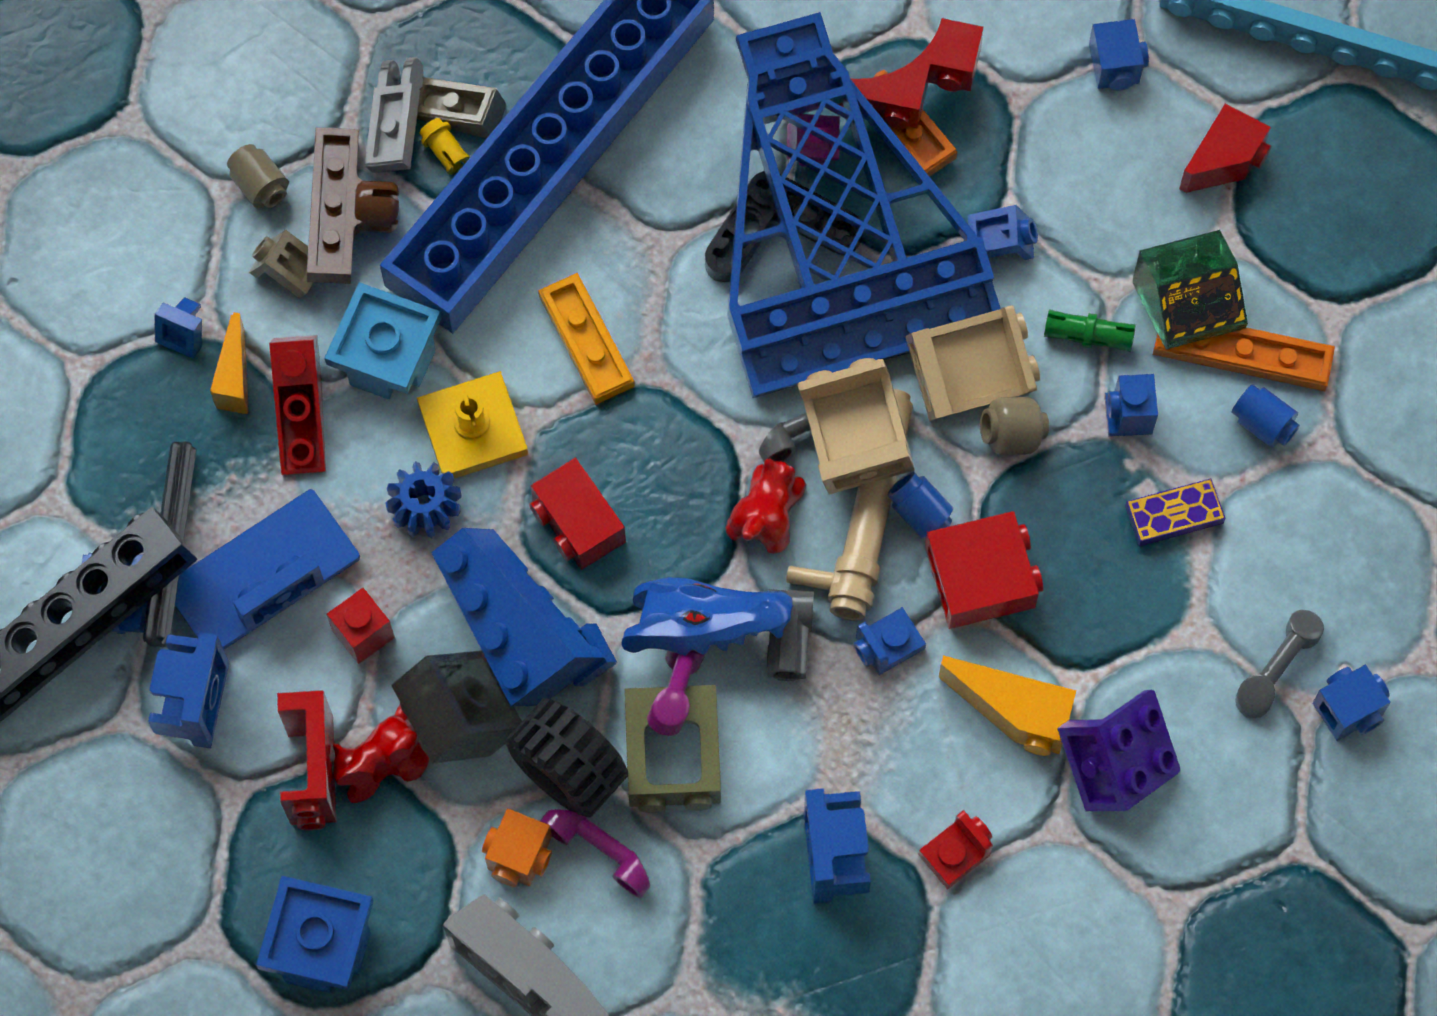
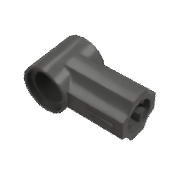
M769 589V591L787 593L792 597L794 607H792L791 620L784 628L783 636L776 638L770 632L767 652V677H773L779 681L806 679L808 632H812L814 591Z

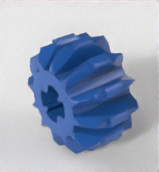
M415 461L412 467L414 473L409 475L406 471L399 469L396 473L399 483H388L387 492L392 498L386 501V509L388 513L395 514L393 523L397 528L408 525V533L413 538L419 533L421 528H425L426 535L432 539L435 535L434 526L439 525L442 529L449 530L451 524L448 516H459L461 510L460 505L456 501L462 497L460 487L452 485L454 476L450 471L439 475V465L435 462L428 467L427 471H422L420 463ZM427 495L429 503L420 504L418 497Z

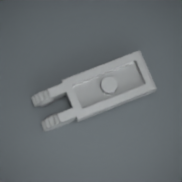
M417 57L407 58L404 61L401 85H399L400 68L396 61L386 60L381 64L378 85L374 88L365 156V167L372 173L405 170L411 167L420 96L419 89L422 88V77L424 76L423 65Z

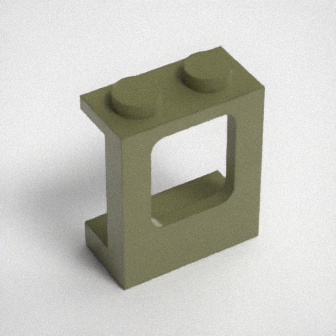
M716 685L687 686L685 694L688 697L690 708L684 724H694L699 728L702 775L698 782L685 784L653 785L646 778L645 730L649 727L647 715L658 693L668 687L624 689L629 807H638V810L641 812L654 813L664 811L667 805H684L687 810L700 811L710 809L713 803H721Z

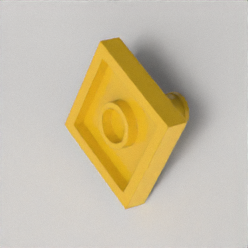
M501 371L417 397L418 406L441 473L450 471L455 479L529 455Z

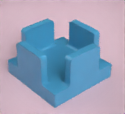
M359 282L324 357L325 363L330 367L347 373L349 384L355 388L386 399H390L393 389L408 394L411 385L420 387L436 349L433 338L442 319L441 312Z

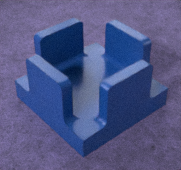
M199 632L197 639L168 634L165 643L168 650L160 649L158 651L149 688L152 695L165 697L162 714L150 713L148 723L155 734L188 739L193 746L211 749L228 673L229 660L218 635Z
M824 788L805 790L803 816L813 904L832 902V897L863 894L870 891V873H865L864 856L868 854L869 847L865 813L860 808L861 795L859 791L824 794Z
M281 876L256 963L257 968L280 974L288 984L330 993L331 986L349 990L353 974H360L371 931L368 926V920L374 902L372 896Z

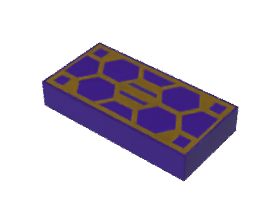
M1211 478L1126 501L1125 505L1139 547L1224 524L1226 519Z

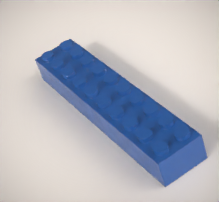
M603 0L382 261L380 269L384 286L399 297L440 311L442 319L439 325L453 334L714 21V0Z

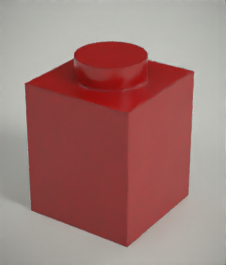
M364 588L358 590L327 613L333 633L358 665L395 638L390 620Z

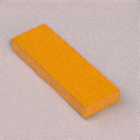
M578 272L538 290L539 297L595 405L635 387V381Z

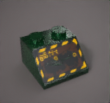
M1220 230L1139 250L1132 283L1166 350L1247 328L1248 321L1238 263Z

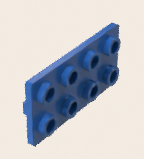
M309 489L183 571L178 578L175 607L197 638L199 632L218 635L225 650L358 562L360 554L313 489Z

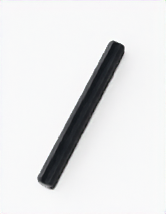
M187 441L173 442L170 446L160 512L183 541L196 449ZM179 576L148 600L143 641L150 647H165L167 635H171Z

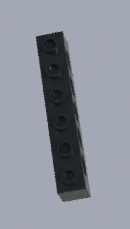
M151 507L145 513H140L133 517L122 532L111 541L99 545L88 560L74 571L64 574L57 581L55 587L39 600L32 601L26 605L21 615L4 629H0V722L198 560L172 525L154 507ZM143 553L141 560L132 565L134 558L138 554ZM108 582L106 588L97 594L98 588L103 583ZM72 611L70 618L61 624L63 617ZM37 640L34 648L26 653L29 644Z

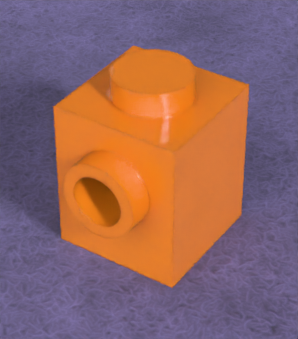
M507 808L499 828H490L482 846V853L486 854L487 868L493 871L491 876L495 880L512 887H517L518 882L531 886L535 874L542 877L552 855V851L547 849L552 838L550 825Z

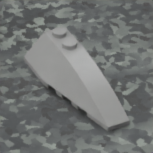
M483 894L453 914L443 924L450 947L531 1016H609L581 980L551 951L554 947L552 941L535 927L530 932L527 931L516 921L519 914L503 899L498 898L493 902Z

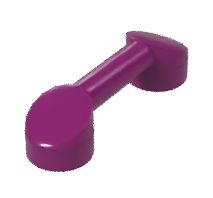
M691 650L685 656L667 651L665 659L668 666L673 670L668 688L658 693L647 715V722L655 732L665 736H673L681 731L690 708L688 697L685 694L691 674L699 670L706 654L703 655L695 650Z
M552 809L548 810L540 820L550 825L552 837L560 843L568 845L573 837L578 834L617 862L620 866L612 877L632 895L642 898L650 888L648 875L636 853L586 817L569 810Z

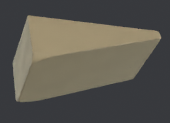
M422 77L423 85L419 89L417 119L430 122L433 119L440 118L442 122H448L453 130L482 138H487L500 123L506 108V102L497 88Z

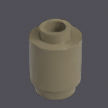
M247 144L237 149L227 161V167L230 169V178L255 208H273L283 201L287 194L286 189L289 181L263 149H257L253 144Z

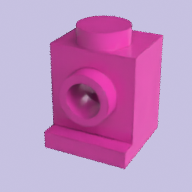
M799 114L796 117L810 124L814 115ZM820 115L815 127L838 138L840 116ZM789 123L787 126V146L796 150L806 131ZM810 134L800 153L823 165L833 146ZM839 149L836 150L831 160L837 161L839 159Z

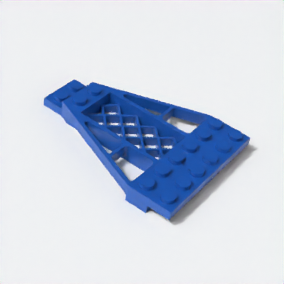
M821 12L737 35L736 43L748 83L727 317L752 398L797 386L799 382L807 380V377L815 372L828 370L833 373L850 368L853 362L860 359L887 360L910 353L905 336L913 332L935 328L1001 309L992 282L995 277L982 236L978 237L852 82L847 69L832 51ZM824 108L847 119L838 138L815 127ZM817 110L810 124L796 117L799 114ZM863 119L871 124L917 181L918 186L894 193H887L885 191ZM782 120L806 131L796 150L773 139ZM775 122L770 133L767 134L765 124ZM849 126L857 149L842 141ZM810 134L833 146L823 165L800 153ZM772 148L791 158L782 176H780ZM837 149L860 161L850 180L827 168ZM753 150H757L762 161L780 224L746 235L744 234L750 153ZM795 161L818 172L808 192L785 180ZM862 167L870 190L855 183ZM822 176L846 187L836 207L813 195ZM785 190L804 199L794 218ZM850 190L873 202L864 221L840 209ZM927 194L964 241L907 258L890 204ZM808 202L831 214L822 233L798 221ZM875 208L883 232L867 224ZM835 217L859 229L849 248L826 237ZM798 231L817 241L807 260ZM863 232L886 243L876 263L853 251ZM774 237L784 238L788 245L800 289L740 306L738 304L742 246ZM821 243L844 255L835 275L811 263ZM889 250L892 262L881 265ZM848 259L868 268L867 270L839 277ZM811 273L826 281L814 285Z

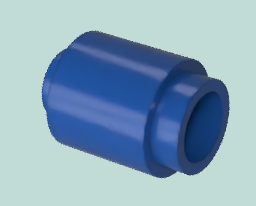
M1253 384L1245 390L1231 413L1239 418L1237 423L1271 448L1278 442L1285 446L1300 427V424L1295 421L1298 416L1296 410L1265 387L1260 390Z
M914 471L900 478L887 494L893 501L892 508L920 538L926 537L929 531L949 527L952 523L950 515L953 511V506L925 476L919 477Z

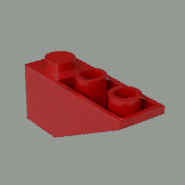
M318 335L273 338L269 342L281 475L326 472Z

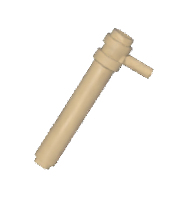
M894 389L907 436L913 403L910 402L911 396L907 392ZM897 475L858 486L843 554L837 558L834 572L789 566L786 577L788 584L829 590L830 612L839 618L860 621L865 618L866 612L872 608L874 593L871 589L878 583L880 566L877 562L892 502L887 494L896 483Z

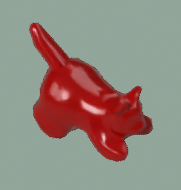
M769 458L764 461V464L757 465L752 473L748 496L742 498L733 507L725 527L726 534L734 541L742 537L746 541H760L764 544L767 552L771 554H777L785 550L790 543V521L788 514L791 508L804 495L807 486L804 479L799 476L795 477V469L786 462L774 461Z
M413 684L394 715L380 722L360 745L349 749L344 748L338 743L333 744L332 747L335 752L333 777L338 785H351L347 793L350 803H359L367 800L374 795L381 782L391 774L401 777L406 782H410L420 778L427 769L430 754L422 746L418 731L410 720L412 713L419 703L421 690L419 685Z

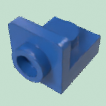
M1017 205L968 215V225L978 237L982 236L988 258L1018 253L1024 260L1034 258L1033 244L1038 241L1037 227L1035 221L1029 218Z
M903 607L870 626L866 622L859 624L856 631L857 641L853 643L855 651L865 666L872 664L878 675L887 672L926 648L925 641Z

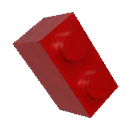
M576 457L531 485L533 502L529 503L530 509L542 526L549 523L557 537L553 541L567 562L574 559L579 568L583 570L626 543L624 525Z

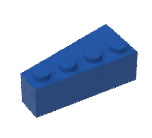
M462 528L431 552L510 706H537L543 698L551 699L606 658L596 646H591L580 634L581 628L571 617H565L552 602L554 598L546 588L538 586L527 574L528 568L494 529Z

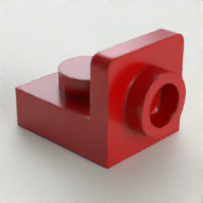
M963 810L956 815L955 822L919 850L918 855L948 890L990 856L993 847L990 839L993 836L979 817L975 816L971 819Z

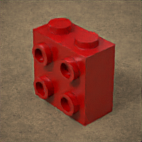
M1014 511L927 532L925 550L948 629L1036 608L1039 592L1044 590L1043 580L1038 566L1030 565L1026 552L1031 550L1029 533L1025 524L1018 525Z

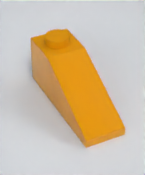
M943 655L939 678L1011 740L1024 745L1026 751L1036 755L1048 756L1051 752L1060 754L1062 741L1057 728L1069 720L1076 690Z

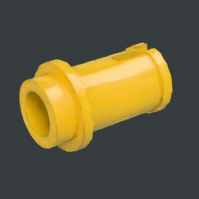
M436 118L428 122L420 130L421 144L424 147H430L445 167L446 172L452 175L459 172L463 167L460 162L463 161L465 164L470 159V156L451 134V125L448 122H442L440 118Z

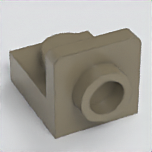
M284 230L272 239L266 236L252 253V257L256 261L249 274L255 278L266 273L298 298L306 295L314 283L307 282L308 246L287 230Z

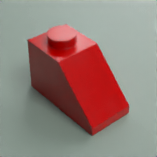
M1225 103L1186 166L1179 189L1188 193L1244 180L1253 166L1260 169L1272 147L1266 143L1271 127Z

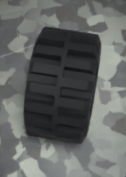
M543 698L505 740L513 760L539 788L569 811L576 812L578 815L591 818L629 774L620 754L594 726L571 708L548 698Z

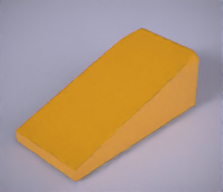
M233 312V315L230 316L210 392L217 409L248 414L245 329L240 313Z

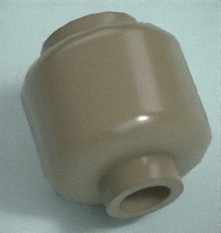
M999 397L991 402L988 409L983 410L980 418V434L983 442L989 444L991 450L999 455L1031 454L1038 449L1041 440L1045 439L1049 432L1047 414L1041 412L1038 403L1030 397Z

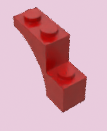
M941 18L934 38L913 61L894 72L882 76L850 79L888 126L899 129L906 128L907 126L918 128L929 83L937 84L938 87L947 91H971L982 47L984 27Z

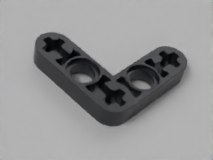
M765 171L757 173L747 187L745 217L752 218L758 223L759 228L756 232L771 228L775 221L780 223L772 195L770 194L767 199L761 198V189H769ZM788 177L785 179L807 192L810 190ZM785 190L787 199L789 194L792 195L788 202L794 218V209L802 204L804 199ZM816 192L813 193V195L836 207V203ZM737 202L705 252V269L712 279L719 282H730L731 264L725 263L723 267L717 266L716 256L723 258L730 249V241L732 243L734 241ZM813 205L817 209L818 215L811 221H798L822 233L819 229L824 223L825 215L831 216V214ZM841 206L840 209L860 220L853 212ZM835 217L826 237L849 248L859 229ZM844 226L851 228L850 236L845 235L842 239L836 238V229L842 230ZM798 231V234L806 237L807 239L815 243L817 242L816 240ZM863 233L861 234L853 251H855L860 246ZM762 241L742 246L740 275ZM821 243L820 246H822V247H824V248H826V249H828V250H830V251H832V252H834V253L840 254V253L836 252L835 250H833V249H831V248H829V247H827V246H825V245H823V244Z

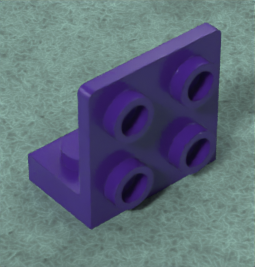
M1154 690L1142 691L1104 719L1068 720L1057 728L1085 812L1128 811L1180 773L1177 755Z

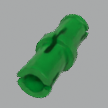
M1049 309L1044 337L1083 343L1082 347L1092 348V345L1131 352L1136 324L1098 319V315L1088 313L1087 317Z

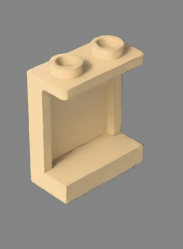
M1013 305L935 328L913 332L905 336L929 421L989 405L999 397H1017L1037 390L1035 382L1040 381L1038 364L1033 355H1027L1023 339L1028 338L1026 322L1022 313H1015Z
M864 358L853 362L850 368L832 373V371L828 370L815 372L809 375L807 380L797 384L804 401L816 447L821 479L829 495L915 470L890 374L883 359Z

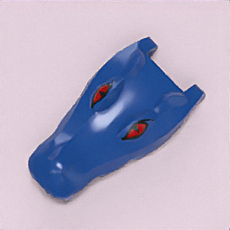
M668 577L642 583L634 590L633 603L636 607L643 610L639 624L631 626L624 631L621 643L623 649L628 652L636 653L645 649H662L686 656L691 650L704 655L711 645H716L722 651H727L730 643L743 645L746 635L757 636L758 633L763 631L771 632L776 638H781L785 626L791 620L792 607H794L792 597L782 591L746 592L721 588L688 578Z

